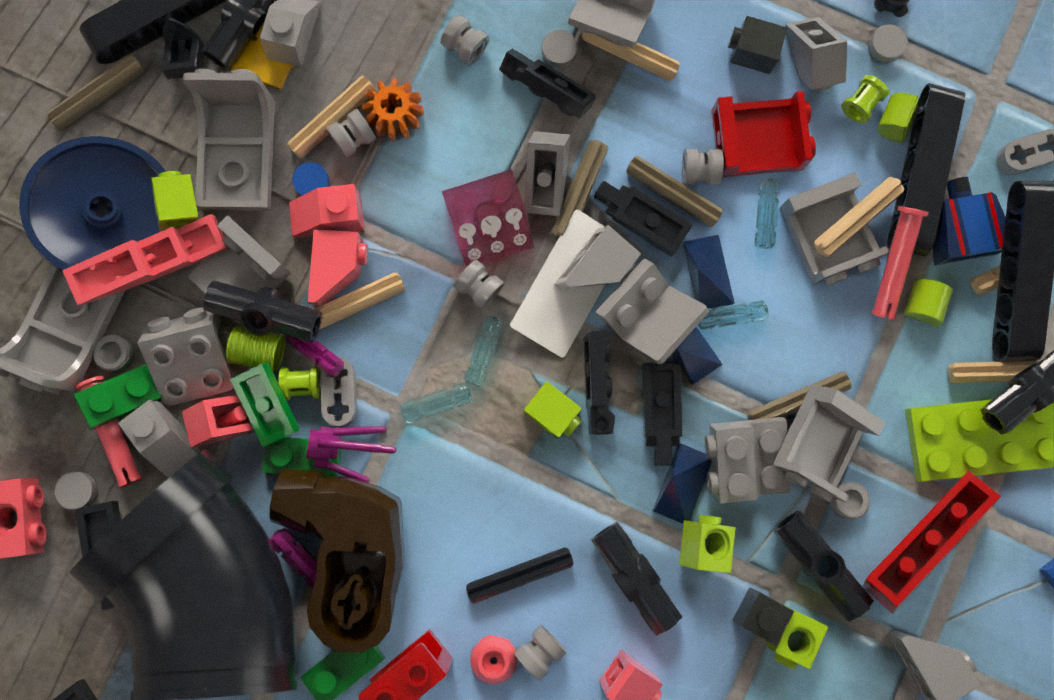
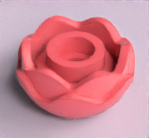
M494 635L482 638L472 649L470 655V663L475 676L488 684H501L507 681L515 672L518 659L514 654L515 648L513 644L506 638ZM496 657L497 663L492 664L490 659Z

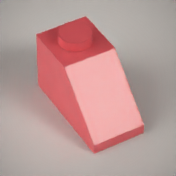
M355 184L316 188L289 202L293 238L311 237L314 230L350 232L364 230L361 195Z
M313 231L308 303L314 308L333 300L361 275V265H367L368 244L363 243V239L358 232Z
M238 395L203 400L182 411L190 447L222 442L255 433Z
M622 649L599 680L605 696L610 700H659L662 695L659 689L663 684L658 677Z

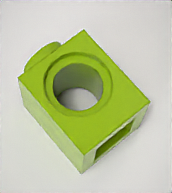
M166 171L160 173L158 177H152V192L159 231L170 227L178 229L198 220L191 174L181 175L179 171Z
M548 381L543 384L523 410V413L556 439L562 433L569 437L582 421L577 416L582 408Z
M699 515L698 522L684 520L679 565L696 570L731 573L736 527L721 525V517ZM709 535L710 544L709 547L706 549L705 540Z
M793 610L794 613L777 646L767 641L766 647L776 653L774 660L786 667L795 670L797 664L811 669L828 626ZM800 631L802 635L801 644L795 649H789L788 637L791 633Z

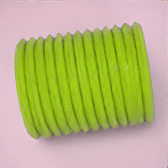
M238 324L233 328L228 339L226 348L227 361L230 364L246 366L248 368H254L268 362L272 372L275 373L283 360L285 337L283 334L269 332L263 336L254 335L248 332L243 325Z

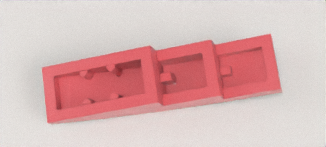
M210 214L178 229L170 227L141 241L131 240L62 271L77 305L81 306L201 262L229 250V246L222 241L224 235L217 226L216 217Z

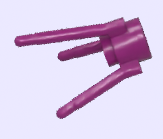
M321 426L320 430H310L306 459L315 460L314 467L328 469L345 477H353L369 483L370 479L367 476L331 462L329 458L337 459L339 449L394 454L397 450L394 446L341 441L340 437H338L385 433L387 431L385 426L344 428Z

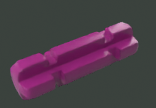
M289 335L285 336L287 343L328 376L336 377L344 369V362L316 339L314 342H310Z
M288 529L276 530L269 539L274 550L278 554L282 552L281 557L300 577L305 575L304 581L313 589L317 577V560L299 541L294 542L296 538Z

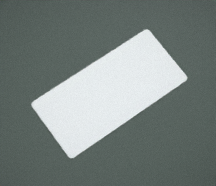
M580 210L573 212L563 236L560 235L510 323L511 328L562 358L566 356L605 286L595 285L559 289L554 285L594 232L599 228L605 227Z

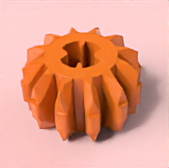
M393 77L390 81V86L385 87L384 83L379 80L377 83L378 92L373 90L367 91L366 95L370 101L363 103L362 106L364 113L368 114L365 120L370 127H375L374 131L378 137H382L388 132L389 139L394 142L397 138V133L402 132L403 137L408 139L410 136L408 127L419 129L420 122L417 118L424 115L423 106L419 105L422 101L421 95L418 92H412V86L408 81L399 87L398 80ZM393 106H398L395 108L394 113H388L392 112Z

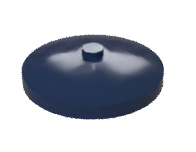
M90 136L63 142L43 154L33 164L25 177L19 200L20 216L24 230L31 244L41 257L60 271L131 240L141 241L161 232L159 231L152 192V177H158L160 173L166 172V170L146 151L120 139Z

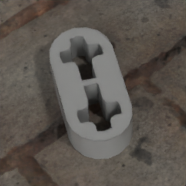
M1047 129L1013 140L1002 147L996 157L999 169L1008 175H1018L1053 163L1054 150L1048 149L1040 152L1038 147L1045 143L1054 146V129ZM1012 153L1014 155L1026 153L1027 157L1021 161H1012L1010 158Z
M339 357L344 362L343 370L348 371V375L341 377V389H337L336 380L321 370V412L325 421L330 425L345 427L351 424L357 416V381L355 367L348 360ZM337 395H341L342 405L349 407V412L344 413L342 420L339 421L336 415L330 413L331 408L337 406Z

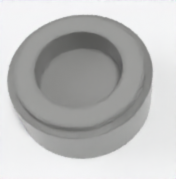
M883 25L871 36L869 51L880 62H893L906 50L908 44L907 36L896 25Z
M554 30L545 36L542 43V56L547 64L555 68H564L569 66L576 57L577 42L571 33L565 30Z
M107 335L99 339L93 351V359L96 365L103 370L121 372L131 365L134 359V349L127 339L117 335Z
M84 472L67 473L57 481L55 486V498L66 509L87 507L95 500L97 495V484L94 478Z
M842 482L838 484L837 488L848 494L849 498L847 502L832 498L830 507L833 512L845 519H858L862 517L870 506V497L867 490L855 482Z

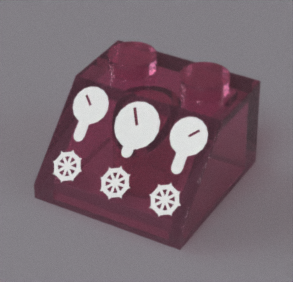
M512 169L442 191L466 267L476 259L481 264L534 248L524 204Z

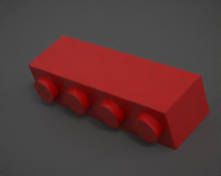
M968 471L865 579L863 588L893 614L984 518L1001 496Z

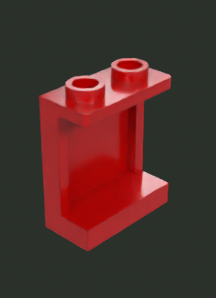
M804 91L795 92L789 99L733 104L732 96L717 98L711 113L716 149H722L723 177L801 171L815 157L816 142L814 137L810 136L808 126L811 121V106L809 102H805Z
M428 629L369 679L371 684L359 694L358 698L359 700H418L447 676L453 658L431 629Z

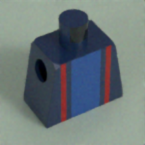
M960 177L948 181L947 191L949 200L943 201L936 238L933 244L934 265L1001 254L1005 214L996 194L989 192L973 195L968 177Z

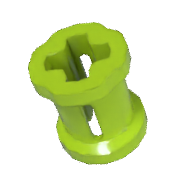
M865 75L859 82V88L853 96L846 98L842 102V111L854 122L865 124L871 119V112L876 105L884 101L889 95V89L877 77Z
M312 366L311 370L290 371L287 367L281 368L279 371V386L285 399L290 400L291 396L312 395L314 399L321 398V369L317 366Z

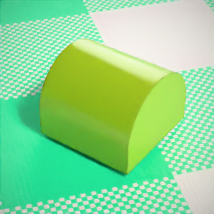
M903 92L892 94L877 126L879 134L895 142H905L917 114L918 96Z
M919 279L914 281L903 315L936 327L941 326L953 289L944 283L934 280Z

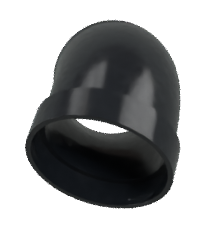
M207 449L193 457L148 495L95 544L69 572L98 602L107 597L116 607L126 625L132 649V674H134L133 691H131L130 700L225 697L284 692L297 689V681H295V664H297L296 625L290 591L280 560L267 533L250 507L229 484L234 476Z

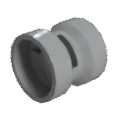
M458 15L451 20L443 31L440 43L449 51L455 50L459 53L460 60L470 66L483 54L490 38L482 30H474L469 20L462 15Z
M358 109L348 113L346 120L343 122H335L327 127L329 134L346 158L355 154L357 147L360 145H368L376 140V136ZM346 127L355 139V142H353V140L345 130Z
M684 149L682 157V182L684 185H695L698 181H705L708 185L721 184L724 168L722 149H709L707 152H699L697 149Z
M476 259L460 274L453 287L461 294L471 296L473 304L480 310H483L494 300L505 283L497 276H490L486 272L485 266Z
M542 625L533 632L532 641L528 644H521L514 652L521 664L540 681L548 673V667L551 662L560 661L567 653L560 642Z

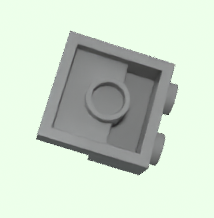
M777 417L709 424L710 435L705 436V451L707 457L712 459V471L707 472V486L709 493L714 494L720 504L757 500V495L790 492V482L784 479L786 472L773 465L787 435V420L785 418Z

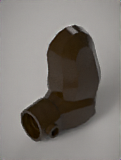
M284 468L278 476L273 489L270 503V521L310 535L312 532L321 540L317 557V577L307 607L310 629L324 645L339 652L360 653L379 645L390 631L395 598L405 561L402 502L400 498L381 486L353 477L325 475V472Z

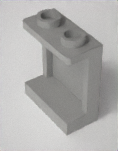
M856 172L792 196L780 207L813 285L825 281L827 286L847 279L846 272L858 268L860 273L874 269L881 265L879 259L890 253L887 246L879 248L869 224L865 225L829 257L819 254L814 246V241L859 203L854 192L861 186Z
M811 384L773 465L786 472L785 480L802 488L809 486L811 488L809 494L827 503H830L832 498L847 502L849 495L838 489L837 486L863 432L880 436L885 422L839 390Z

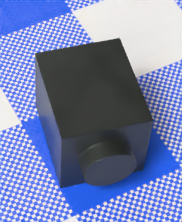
M746 16L741 28L734 27L728 44V48L733 49L730 63L770 74L779 60L788 28Z
M749 587L733 621L777 646L794 611Z

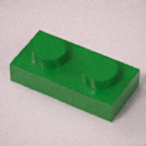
M268 362L230 379L262 447L300 430Z
M146 364L73 394V398L90 431L132 413L148 400L158 402L163 397V395L158 393Z
M284 437L265 446L262 466L263 473L280 474L286 468L325 472V475L339 476L338 473L331 470L314 467L315 460L306 459L309 439ZM342 449L338 450L337 459L329 458V461L340 465Z
M377 646L360 653L333 650L305 672L300 679L316 700H334L381 663L385 656Z

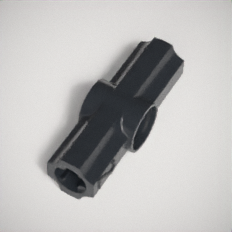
M227 0L221 12V23L202 49L204 56L220 68L231 71L249 42L258 39L255 36L265 22L269 6L277 0Z
M213 280L207 287V292L203 299V310L238 320L248 332L254 335H267L272 330L314 342L322 323V312L287 302L280 292L270 287H263L253 292Z
M1054 350L1039 363L1030 365L1014 376L1008 382L1010 385L1008 388L980 409L983 415L982 419L991 429L996 430L1001 435L1007 434L1029 415L1041 411L1054 402Z
M796 511L787 516L777 525L773 532L800 563L804 574L818 585L846 621L851 622L861 617L870 609L874 600L847 569L842 556L829 547L801 511ZM826 556L830 564L829 570L825 574L819 575L816 568L817 561L821 557Z
M615 522L590 539L612 570L613 574L611 575L629 602L635 604L640 615L654 634L657 636L675 626L682 618V615L660 585L661 579L642 553H638L622 526Z

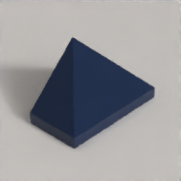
M719 235L684 241V251L696 300L706 305L708 310L735 304Z
M697 327L671 354L676 363H680L681 370L692 385L723 365Z
M680 443L652 511L682 524L684 520L689 521L707 477V472H709L712 459L708 458L706 453Z

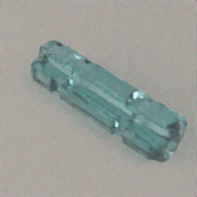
M765 178L759 184L758 195L761 197L758 200L756 228L759 230L755 233L754 241L755 246L758 248L770 249L776 244V232L774 230L777 227L779 199L776 197L780 194V181L777 179Z
M761 300L751 302L749 305L741 303L717 307L715 311L712 308H708L709 313L698 324V328L706 330L713 329L715 325L726 327L745 324L749 320L752 322L764 321L768 318V307L766 302Z
M486 316L481 327L483 333L479 334L470 359L472 365L467 368L464 377L465 382L477 387H481L484 384L487 375L485 369L490 366L498 343L496 337L500 336L503 328V321L499 318Z
M461 383L452 386L453 390L448 391L446 388L419 397L420 401L415 402L413 399L402 403L400 410L404 421L412 423L420 420L419 416L422 415L428 418L452 410L453 405L458 404V407L470 404L472 396L468 385Z

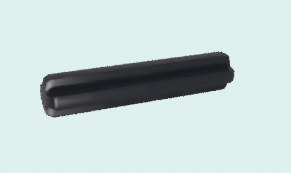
M564 547L470 582L466 585V591L471 603H477L571 568L574 565L570 550Z

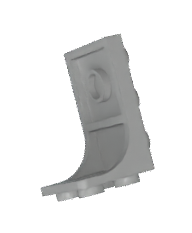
M197 69L195 73H184L183 83L193 96L198 119L195 190L197 209L271 211L275 113L273 97L260 77L250 70L235 69L232 73H217L210 69Z
M51 265L20 329L5 346L0 348V375L4 377L10 375L20 379L19 384L39 392L45 390L60 395L61 391L65 390L76 393L77 391H75L74 386L82 382L93 359L95 346L99 339L104 336L125 291L81 306L77 305L64 273Z

